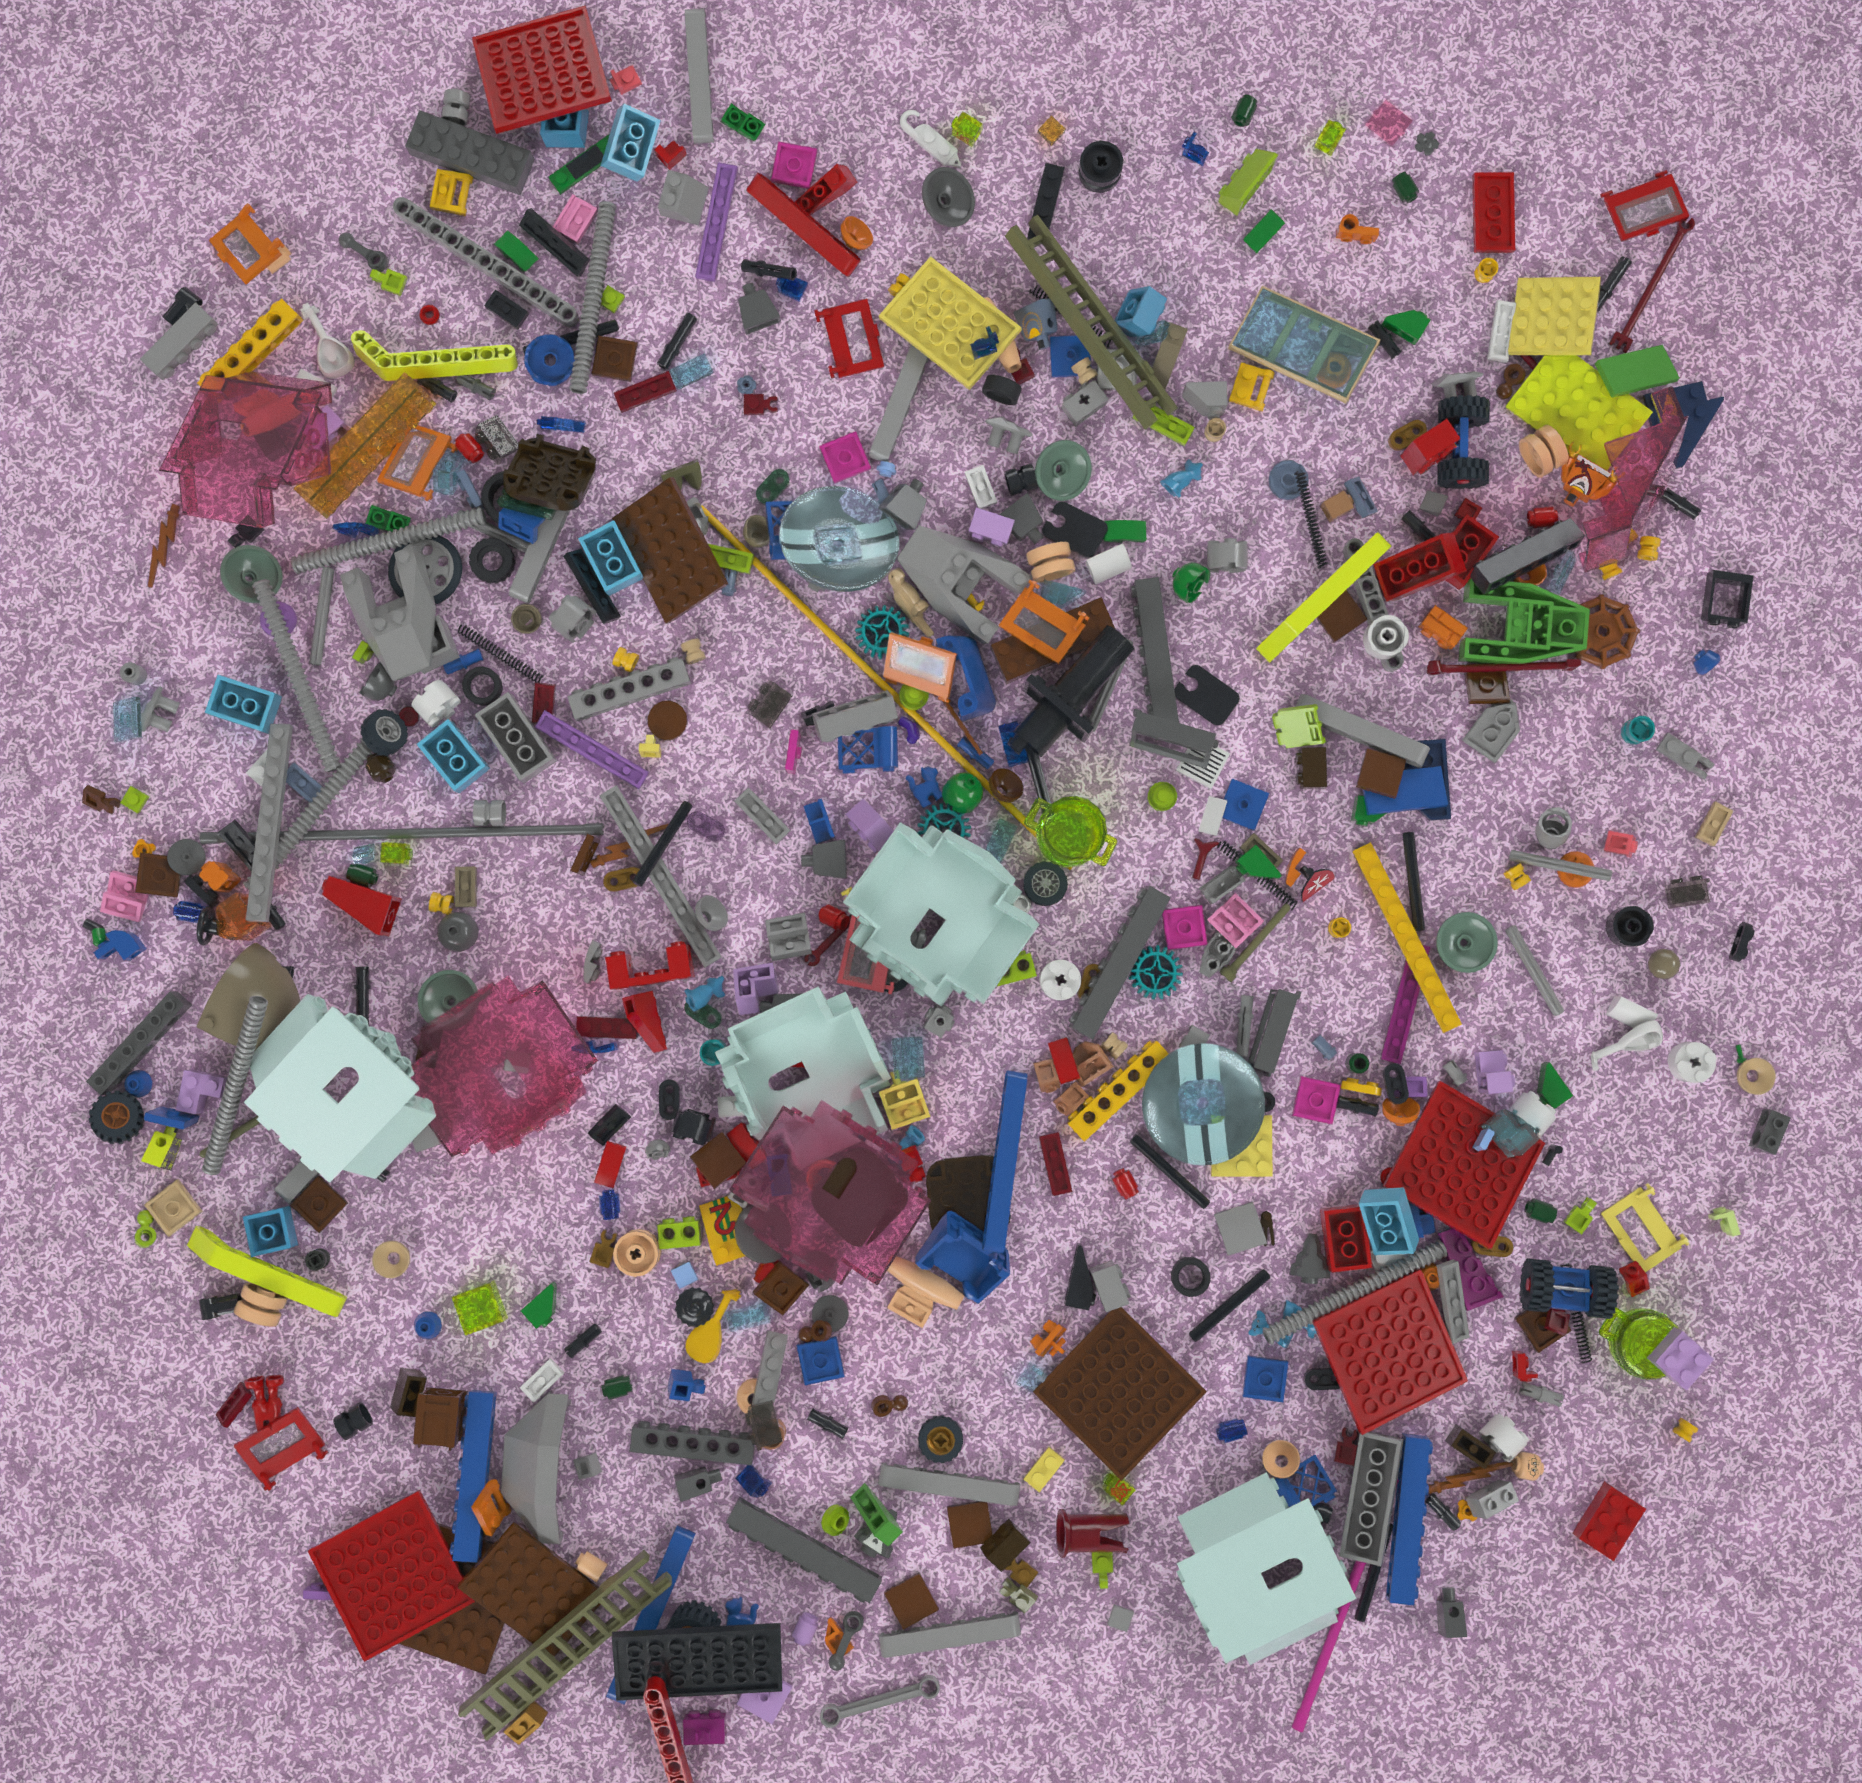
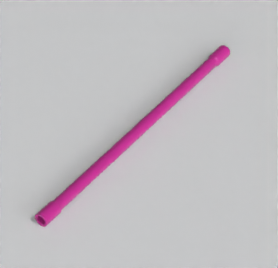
M1355 1561L1348 1580L1354 1594L1366 1563ZM1351 1602L1337 1608L1339 1612L1336 1614L1338 1622L1332 1624L1301 1706L1291 1726L1299 1732L1304 1731L1310 1715V1709Z

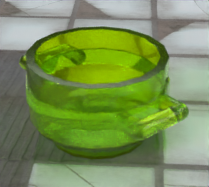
M1078 796L1063 797L1052 804L1042 798H1036L1024 820V824L1027 827L1035 830L1037 845L1043 856L1053 864L1066 868L1078 867L1090 860L1104 867L1107 865L1118 843L1116 838L1107 834L1106 819L1101 810L1090 800ZM1041 807L1045 809V811L1042 813L1037 823L1034 821V819ZM1107 842L1108 845L1102 857H1100L1097 853L1101 850L1104 843Z
M1615 1307L1616 1311L1613 1317L1605 1319L1599 1329V1335L1609 1342V1351L1614 1361L1628 1374L1641 1379L1656 1380L1666 1377L1647 1357L1674 1327L1679 1329L1678 1325L1665 1314L1649 1308H1636L1624 1312Z

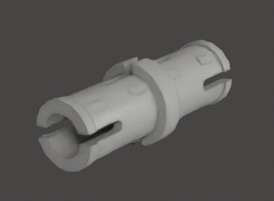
M1522 1382L1521 1386L1523 1388H1520L1519 1391L1521 1395L1535 1398L1541 1403L1544 1401L1561 1407L1562 1403L1559 1401H1563V1394L1549 1391L1544 1386L1537 1387Z

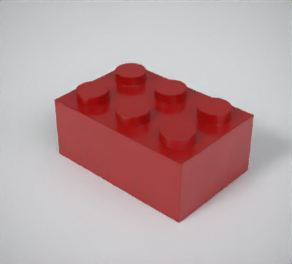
M1445 419L1413 440L1400 456L1413 476L1418 472L1422 475L1435 462L1439 464V462L1445 460L1452 453V450L1457 447L1456 443L1461 438L1448 419Z
M1468 514L1460 519L1451 532L1455 535L1467 571L1445 581L1458 590L1463 588L1469 581L1474 569L1473 566L1478 561L1484 560L1499 539L1498 535Z
M1359 1204L1320 1209L1326 1264L1329 1271L1333 1273L1372 1268L1369 1237Z
M1604 1481L1572 1534L1604 1556L1615 1561L1646 1511V1508Z

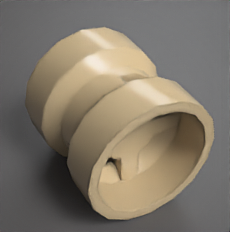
M1088 357L1071 367L1073 372L1078 374V381L1081 385L1098 375L1096 369L1090 366L1091 361Z
M1220 418L1211 419L1204 430L1206 439L1210 442L1221 440L1226 432L1225 422Z
M698 638L681 644L682 651L686 653L685 659L688 665L706 659L704 652L699 649L701 642Z
M1114 1032L1110 1033L1108 1039L1100 1045L1104 1051H1109L1111 1057L1115 1060L1128 1046L1125 1041H1120L1118 1035Z

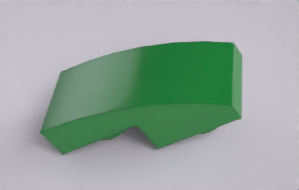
M732 103L720 121L754 142L766 125L752 114L748 113L747 115Z
M1271 209L1244 237L1243 241L1257 254L1285 222Z
M508 230L493 244L507 259L510 258L523 273L539 259Z
M371 505L365 525L386 532H393L394 529L399 531V528L405 529L406 526H409L411 518Z
M1104 521L1108 526L1107 534L1104 537L1105 542L1123 543L1124 541L1143 543L1147 540L1146 521Z

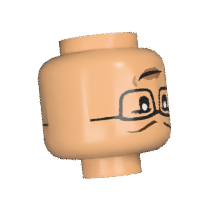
M1522 1451L1512 1460L1514 1465L1511 1466V1470L1520 1479L1535 1481L1544 1472V1464L1536 1454Z

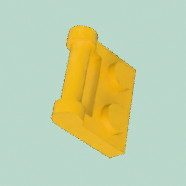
M437 169L430 201L431 210L466 216L467 209L465 207L473 176ZM457 181H461L458 205H452Z
M1241 362L1229 401L1263 411L1270 381L1274 378L1275 372ZM1257 376H1261L1263 380L1257 399L1252 401L1250 399Z

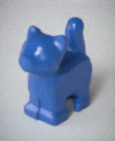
M929 766L921 768V776L925 780L924 783L916 785L911 775H907L905 778L909 783L913 796L919 801L922 808L932 804L928 800V797L931 795L936 801L943 798L936 780L938 770Z
M742 1597L727 1601L725 1604V1608L728 1611L726 1626L754 1624L759 1605L753 1604L749 1615L740 1613L743 1605Z

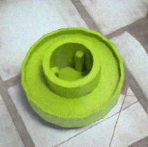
M905 684L902 685L899 692L901 704L909 710L921 709L926 705L929 698V692Z
M1158 782L1149 789L1147 800L1153 809L1167 811L1175 805L1177 792L1172 784Z
M839 1504L830 1506L825 1511L821 1521L824 1532L831 1536L840 1535L849 1523V1512Z

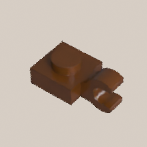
M90 785L83 789L82 803L99 812L104 809L107 813L113 814L114 808L120 807L121 801L119 799L106 798V793Z

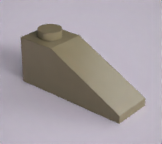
M1171 322L1168 324L1152 367L1155 377L1164 389L1167 387L1188 330Z

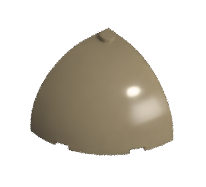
M253 943L225 971L210 995L196 1027L236 1046L249 998L251 996L264 997L268 1001V1005L266 1006L267 1009L263 1017L262 1027L260 1028L257 1044L255 1045L256 1050L299 1004L301 1000L298 990L289 972L276 960L277 958L263 946Z

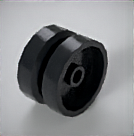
M1102 140L1092 142L1085 147L1080 157L1078 170L1080 182L1085 188L1092 192L1104 193L1117 185L1121 178L1124 161L1118 147L1109 141Z

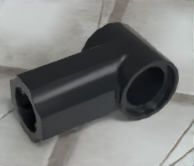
M183 287L176 293L175 302L162 317L173 326L195 302L201 306L203 301L190 289Z
M240 1293L198 1300L202 1320L234 1313L237 1302L242 1300Z

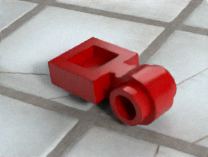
M916 1145L896 1152L904 1172L907 1171L911 1183L923 1181L926 1174L923 1167L920 1166L923 1162Z

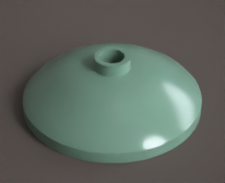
M1058 440L1049 444L1039 455L1035 466V476L1039 489L1047 497L1058 501L1073 499L1083 492L1089 483L1092 472L1089 454L1080 444L1071 440ZM1059 465L1060 470L1056 472V467Z
M242 545L230 550L223 558L220 566V578L225 589L232 596L243 602L260 603V600H257L258 594L254 592L256 589L252 587L257 581L263 579L270 580L269 585L273 587L272 591L275 592V595L282 584L283 574L279 562L270 552L258 546ZM245 577H251L252 581H247Z
M1462 912L1452 915L1440 926L1436 937V947L1441 960L1448 967L1458 972L1472 973L1482 970L1490 964L1497 952L1498 939L1494 927L1486 918L1476 913ZM1462 939H1465L1467 941V945L1465 947L1461 946L1460 944Z
M444 970L433 974L423 983L418 994V1009L423 1019L429 1025L443 1030H454L466 1025L474 1017L479 1006V992L475 983L466 974L456 970ZM451 999L455 1000L453 1006L448 1005Z

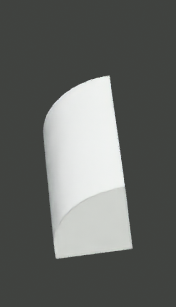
M1123 543L1087 559L1085 563L1095 585L1132 568Z
M1614 996L1606 1013L1607 1016L1632 1028L1647 1021H1653L1658 1016V1014L1622 996Z

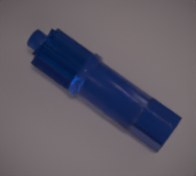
M541 416V419H537V425H540L541 429L585 432V421Z

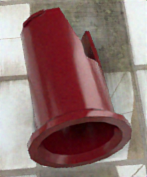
M1059 1509L1056 1518V1544L1059 1556L1065 1558L1068 1553L1084 1552L1127 1553L1129 1549L1124 1547L1123 1542L1100 1536V1531H1109L1129 1525L1127 1513L1067 1514L1065 1509Z

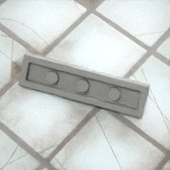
M1453 1259L1437 1265L1445 1324L1452 1344L1470 1338L1459 1263Z
M767 1331L750 1410L752 1414L772 1416L788 1339L786 1334Z

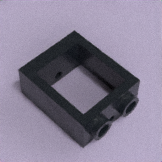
M1712 570L1707 573L1701 620L1707 621L1708 625L1717 626L1722 623L1727 624L1728 628L1734 629L1748 623L1754 576L1720 570ZM1715 583L1741 586L1736 618L1711 614Z

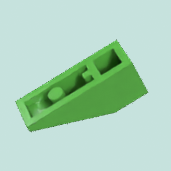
M866 1483L850 1497L873 1535L884 1544L889 1546L903 1533L895 1518Z

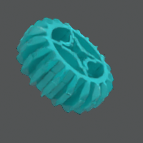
M886 605L882 606V611H879L878 606H875L874 613H872L870 608L867 609L869 616L861 614L864 622L861 620L857 621V624L862 628H855V632L860 633V635L856 636V640H863L858 644L859 647L866 646L864 649L865 654L871 650L870 656L872 658L878 653L879 660L882 659V654L887 653V647L881 648L880 645L884 640H889V634L892 632L889 630L891 620L898 626L899 635L909 637V632L903 631L909 628L908 624H902L906 621V618L901 617L898 619L901 612L897 611L893 614V607H890L889 612H887ZM885 617L882 623L878 625L869 624L875 618ZM885 626V632H888V634H883L879 639V632H876V630H882ZM866 629L875 634L874 645L867 640L865 635ZM899 646L898 650L903 651V647Z
M940 803V810H937L935 805L932 806L933 813L928 809L925 810L928 817H920L925 823H918L917 825L919 828H923V831H918L917 833L924 835L930 821L940 831L941 829H939L937 823L943 827L949 826L948 830L951 831L955 824L959 822L961 826L960 836L963 838L971 837L970 833L965 832V830H970L971 826L964 825L969 821V818L962 820L961 817L964 814L960 813L958 815L954 810H950L951 805L949 803L947 809H943V803ZM948 814L954 818L944 823L937 819L936 816Z
M1159 945L1155 946V951H1153L1151 946H1147L1148 953L1142 949V956L1138 957V961L1134 964L1135 968H1132L1130 971L1134 972V976L1128 978L1129 980H1136L1131 985L1133 988L1138 985L1140 986L1137 990L1138 994L1144 990L1143 997L1145 998L1151 993V999L1155 1000L1156 993H1158L1159 998L1163 999V992L1170 996L1169 988L1176 991L1177 988L1173 984H1181V981L1176 979V976H1183V973H1177V969H1181L1182 965H1175V962L1180 959L1179 957L1171 958L1174 955L1173 951L1167 955V947H1164L1162 952H1160ZM1154 955L1151 967L1140 968L1142 962L1147 957ZM1160 956L1168 961L1172 971L1161 967ZM1156 966L1158 971L1165 972L1166 974L1157 975L1158 978H1154V974L1145 971L1154 970L1153 967ZM1139 974L1150 977L1151 988L1141 981ZM1161 977H1171L1166 986L1157 989Z

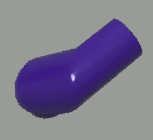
M902 715L898 725L907 729V742L915 744L920 738L918 725Z

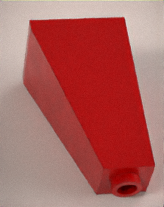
M328 876L322 884V895L373 933L380 936H390L402 898L333 876Z

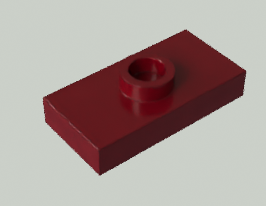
M535 682L532 723L538 722L544 710L552 715L554 714L556 684Z
M243 1382L237 1385L216 1413L223 1427L228 1428L253 1396Z

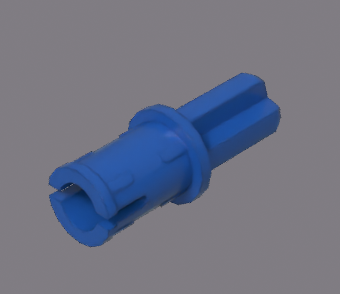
M478 648L465 655L460 654V658L443 665V668L449 675L463 668L468 669V666L481 660L483 661L484 658Z
M966 736L957 744V747L967 753L971 760L974 759L985 769L988 770L993 765L994 760L984 752L979 755Z

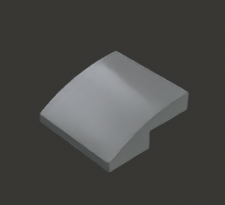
M805 913L765 920L772 961L812 954Z
M1253 1202L1214 1214L1228 1256L1267 1244Z

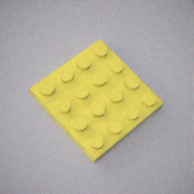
M1601 277L1518 278L1515 297L1516 309L1512 319L1508 354L1591 355Z

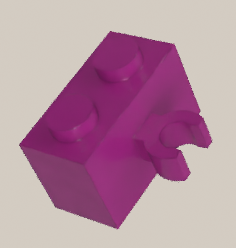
M718 1709L710 1710L709 1713L691 1710L688 1714L684 1715V1745L725 1744L727 1738L726 1712L721 1713V1710Z

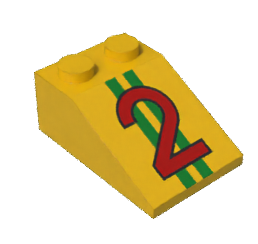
M728 1196L699 1205L716 1266L744 1257L745 1255L738 1247L735 1239V1223L743 1207L729 1199Z

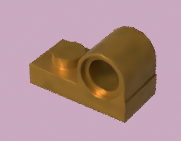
M534 1701L508 1724L503 1732L519 1745L542 1725L548 1711Z

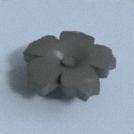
M1432 131L1426 133L1425 136L1422 133L1417 135L1416 142L1418 144L1415 145L1416 151H1424L1425 156H1430L1434 149H1438L1440 144L1437 139H1434L1435 134Z

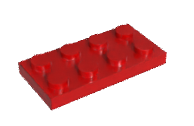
M1474 172L1472 175L1474 253H1514L1516 250L1514 172Z

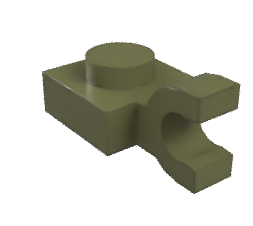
M1006 1578L1002 1583L1003 1587L999 1593L1005 1597L1011 1596L1009 1602L1023 1613H1026L1037 1601L1038 1596L1023 1584L1017 1587L1009 1578Z

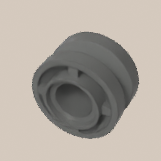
M915 928L912 932L910 941L915 948H924L927 937L925 935L926 929L921 928L918 932Z

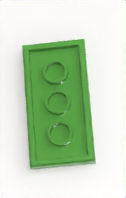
M1663 345L1600 359L1595 363L1611 398L1674 383L1680 379Z

